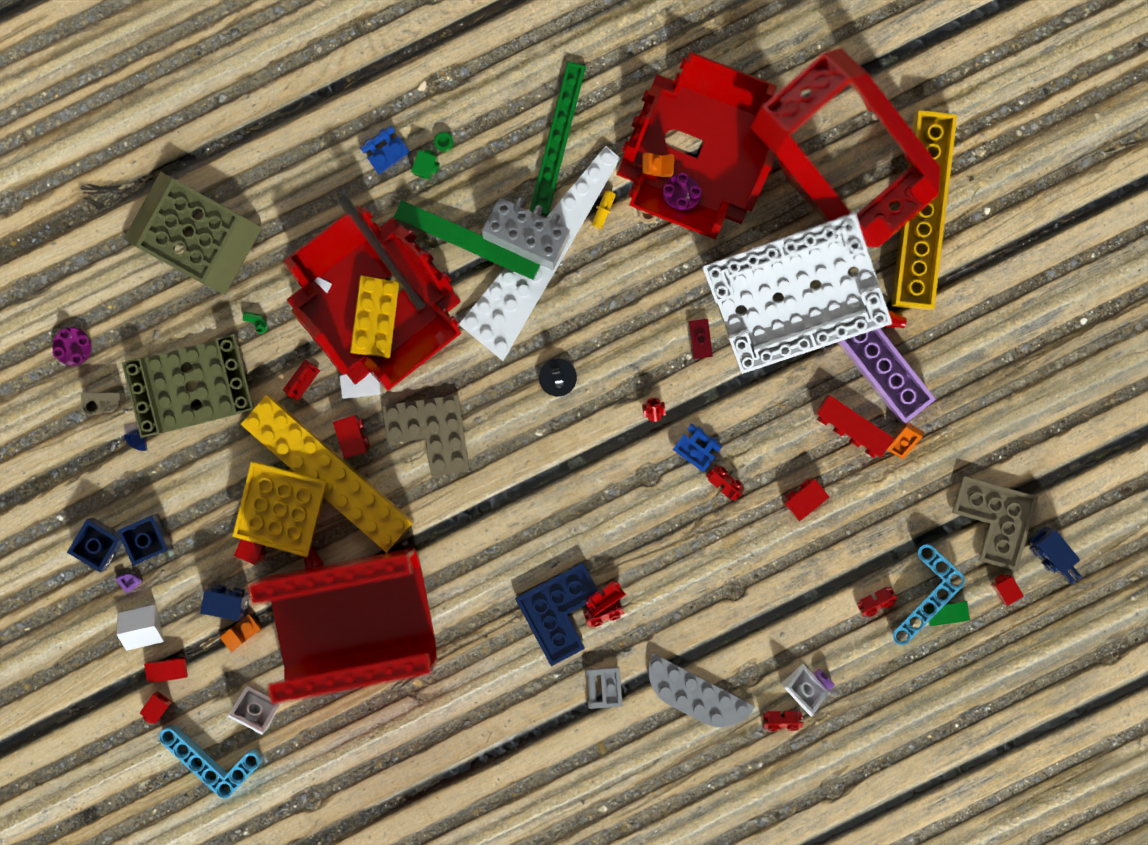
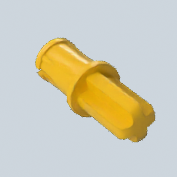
M608 190L605 191L600 205L596 207L598 210L591 223L592 226L603 229L607 215L611 213L610 208L616 196L615 193Z

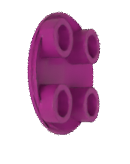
M686 173L672 176L665 182L662 189L663 198L666 203L677 210H689L696 206L702 192L697 182L688 177Z
M78 328L62 329L53 340L52 353L55 358L65 365H80L90 356L92 348L90 338L84 331Z

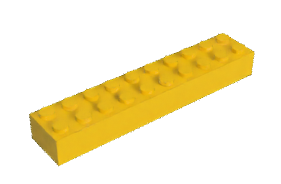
M921 110L914 114L912 131L941 167L939 196L900 229L891 306L933 310L935 308L957 115ZM909 162L907 170L912 166Z
M266 395L241 423L247 431L295 473L328 481L324 498L386 553L414 523L412 519L271 395Z

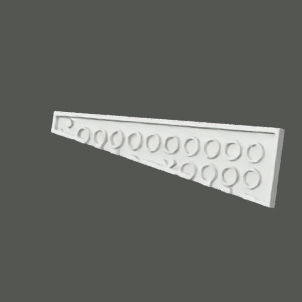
M607 146L603 148L546 218L551 220L553 214L557 213L560 215L557 224L570 229V238L554 270L541 265L533 281L505 268L459 323L463 329L502 361L505 360L583 222L620 161V157Z

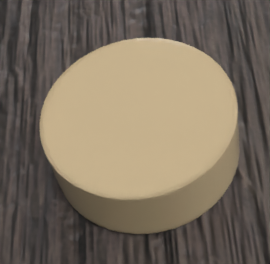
M639 210L638 216L643 223L651 224L657 219L656 216Z

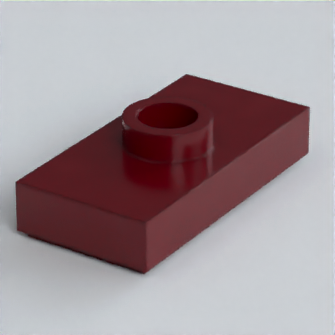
M708 319L689 321L693 359L713 357Z

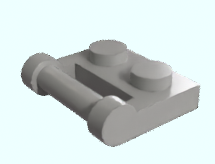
M620 668L585 669V675L588 678V708L621 707ZM601 675L603 701H597L595 676Z

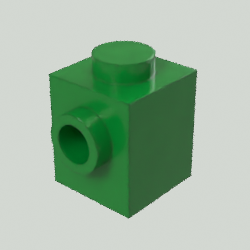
M424 149V152L419 150L411 173L431 181L433 174H437L440 167L439 159L435 156V152Z

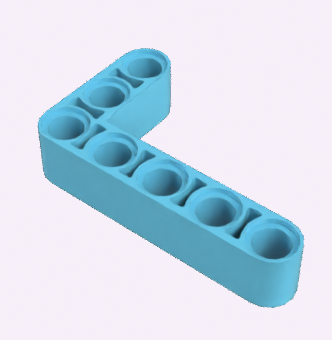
M932 545L921 546L918 550V556L943 582L895 630L893 639L899 645L907 644L965 584V576ZM926 547L930 548L933 552L932 557L929 559L922 556V550ZM939 561H944L947 564L945 572H939L936 569V564ZM953 575H959L962 578L960 585L955 586L951 583ZM938 590H947L948 598L940 599L937 596ZM926 603L934 605L935 611L933 613L925 612L924 605ZM912 617L920 618L921 625L919 627L911 625L910 620ZM901 630L905 631L908 635L905 641L897 638V633Z
M176 725L167 726L159 734L160 742L220 798L230 797L263 760L262 753L257 749H252L227 773ZM166 732H172L174 739H169ZM180 745H186L188 752H183ZM254 756L257 762L255 764L251 763L248 757ZM194 758H200L202 765H197ZM235 770H241L244 776L242 778L238 777ZM208 771L215 772L216 778H211ZM222 784L229 785L230 791H225Z

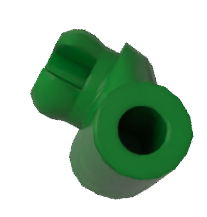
M244 311L243 321L253 322L256 332L259 334L267 331L268 324L261 314Z

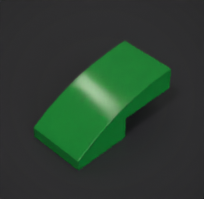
M959 601L945 604L929 621V626L969 621L968 602ZM934 605L926 607L927 613L935 611Z

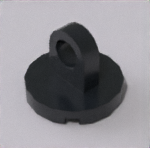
M560 358L552 359L546 362L540 369L539 384L547 394L555 397L565 396L575 387L577 381L576 371L567 360Z

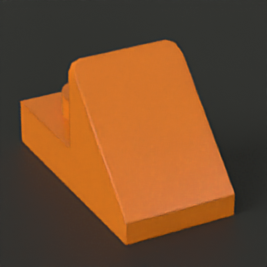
M644 153L643 173L671 178L674 173V154L657 155Z
M907 422L905 426L901 425L893 437L894 440L887 450L904 459L921 440L924 432Z
M250 613L220 636V639L233 652L262 629V627Z

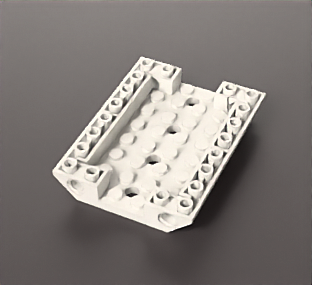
M855 213L703 266L713 297L719 305L726 324L729 340L742 374L892 324ZM852 266L859 269L858 274L855 276L848 274V269ZM814 279L821 282V286L817 289H813L810 286V282ZM777 292L784 295L783 300L779 302L772 298ZM744 305L747 311L744 314H738L735 310L736 307Z

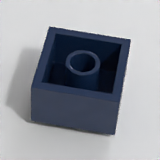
M159 514L151 515L117 530L133 566L174 549Z
M89 518L84 522L67 553L98 572H103L108 569L123 543L117 531L95 518Z
M215 584V586L204 590L200 614L239 621L247 615L250 593H246V590L242 588L230 590L226 589L227 586Z

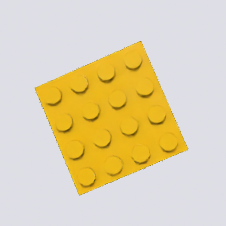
M251 461L232 537L308 557L328 481Z

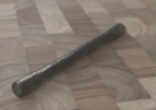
M345 193L336 199L407 294L408 299L416 310L420 311L427 305L418 291L414 289L362 218L348 195Z

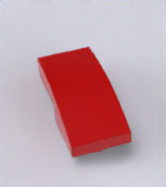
M185 658L152 661L144 664L147 682H161L188 677Z

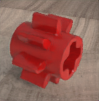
M658 398L648 399L646 404H642L643 417H647L652 422L661 420L662 415H666L665 402H661Z

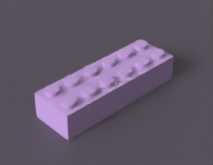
M880 328L837 342L900 423H907L936 400Z

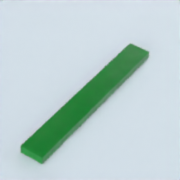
M567 61L529 210L531 212L534 211L536 205H539L543 208L540 215H549L586 70L585 65Z
M401 200L393 217L533 281L541 266L483 239V236L403 200Z

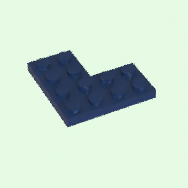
M583 562L515 598L550 666L585 649L568 616L569 613L586 605L585 601H587V598L598 591Z

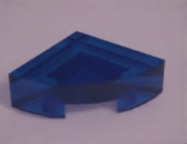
M139 432L124 435L126 442L134 449L139 451L148 450L146 437L140 438Z

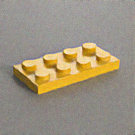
M360 276L350 353L390 358L399 282Z

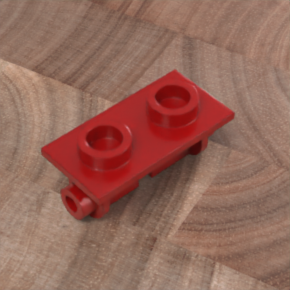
M305 359L283 388V391L289 397L299 401L321 370Z
M717 464L706 474L707 480L717 489L721 484L724 485L721 492L730 500L736 501L745 489L738 479L732 478L724 467Z
M617 580L615 582L611 581V583L602 588L603 595L597 591L587 598L585 604L589 611L596 616L619 601L626 593L620 588L621 586Z
M886 586L874 592L877 597L876 600L873 599L871 594L860 599L856 604L859 610L863 609L862 617L874 616L878 613L879 609L883 607L887 609L895 605L897 595L892 596L894 594L892 587L887 588Z
M619 600L596 616L589 609H586L583 614L588 627H598L604 621H614L621 618L624 611Z
M798 710L784 711V718H781V711H767V713H763V721H767L763 729L779 731L780 728H787L788 731H797L804 724V722H799V720H802V712H798Z

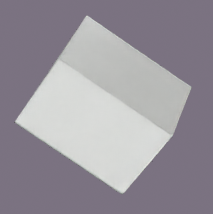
M156 604L118 613L117 636L126 651L165 642Z
M804 664L799 666L781 683L810 716L815 714L829 693L825 686Z
M246 686L228 714V717L263 734L268 729L281 703L271 705V700L268 696Z

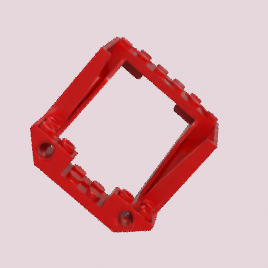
M842 48L823 52L765 103L750 128L777 155L787 182L827 223L851 215L850 210L790 136L849 84L860 95L869 112L873 111L903 150L906 160L912 165L856 214L866 247L879 248L939 196L941 167L869 74ZM805 90L812 92L808 98L801 97V94ZM892 203H900V209L897 211L891 210L890 206Z

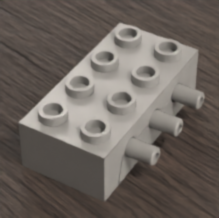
M499 197L482 230L483 239L550 270H554L570 238V229L557 224L560 215L554 213L551 220L540 216L543 208L539 205H536L534 211L531 212L522 208L525 203L524 198L519 197L516 204H513Z

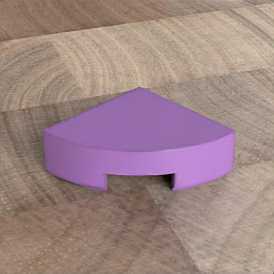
M123 574L115 578L126 593H129L143 582L140 577L134 574Z
M821 669L814 673L829 690L834 687L835 684Z

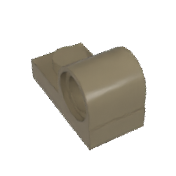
M81 393V407L87 415H100L103 413L105 401H107V404L119 405V401H125V393ZM93 401L97 404L95 411L90 409V404Z

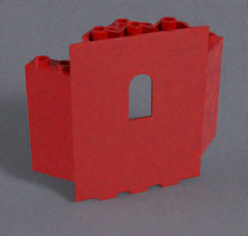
M690 51L687 58L683 57L679 67L683 70L681 74L677 73L674 81L656 74L650 90H645L641 100L645 103L640 115H635L631 125L635 128L630 141H625L621 152L624 153L617 175L634 182L628 195L631 198L629 206L716 240L725 218L742 224L746 212H752L772 168L776 154L750 127L762 106L774 96L777 85ZM678 130L703 140L704 143L698 158L667 146L665 143L667 132ZM643 154H674V173L672 176L686 173L688 177L697 182L702 191L697 205L689 210H677L669 206L662 194L663 186L669 178L644 174Z
M356 205L283 261L301 287L286 300L292 306L291 312L295 315V318L342 375L346 373L356 385L371 373L389 391L461 334L457 327L459 326L458 321L453 316L450 317L448 313L461 301L453 292V288L449 283L451 281L449 276L445 272L441 273L434 266L432 255L427 250L424 252L415 242L417 237L411 229L407 231L394 218H391L379 228L375 222L372 223L370 220L372 218L370 212L366 208L362 209ZM392 275L402 277L405 286L397 297L390 358L350 353L360 276L385 280ZM317 277L332 284L328 293L315 282Z

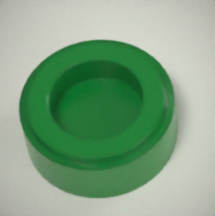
M440 132L435 136L434 144L439 151L447 152L452 149L454 140L449 133Z

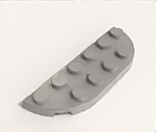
M652 653L648 667L650 683L657 696L668 705L714 727L736 725L746 719L754 710L755 705Z

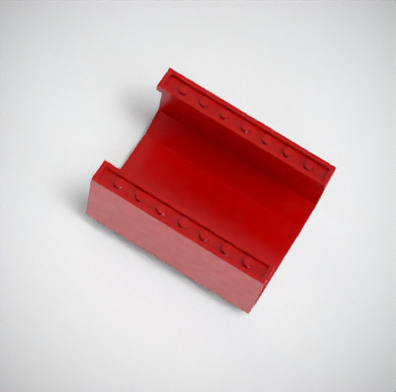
M416 548L265 576L248 585L252 605L271 601L284 665V681L268 684L271 705L428 675L432 673L438 662L436 639L422 567Z

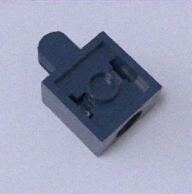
M1044 527L1027 541L1030 545L1029 550L1036 557L1039 556L1043 560L1041 564L1047 571L1051 570L1054 574L1063 575L1071 585L1076 583L1074 578L1077 580L1082 578L1073 567L1081 559L1055 529Z

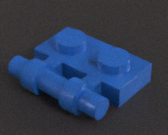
M391 125L386 129H381L378 135L371 140L370 138L367 139L365 144L359 147L363 153L369 150L372 151L373 154L367 159L379 175L410 153L399 136L393 140L389 137L395 132ZM385 140L387 144L378 150L375 146Z
M691 423L687 430L693 433V435L689 438L683 434L672 450L704 473L715 458L709 453L710 450L713 448L719 452L722 445L717 442L716 438H711L704 433L701 427L697 428ZM698 438L707 444L704 449L695 443Z

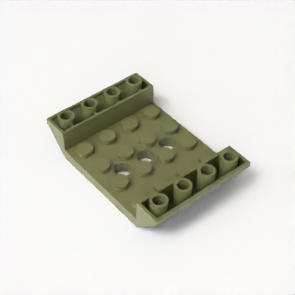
M160 171L124 240L200 283L226 295L262 227ZM197 209L203 211V217L199 220H196L193 216L194 211ZM188 226L194 229V233L190 237H186L184 234V230ZM178 243L184 245V251L181 254L175 252V246Z
M235 334L147 358H137L122 362L140 438L234 416L254 409ZM186 362L192 365V370L189 373H185L182 368ZM190 381H195L197 384V388L193 392L187 388ZM196 399L200 400L202 404L199 410H194L192 407V403Z

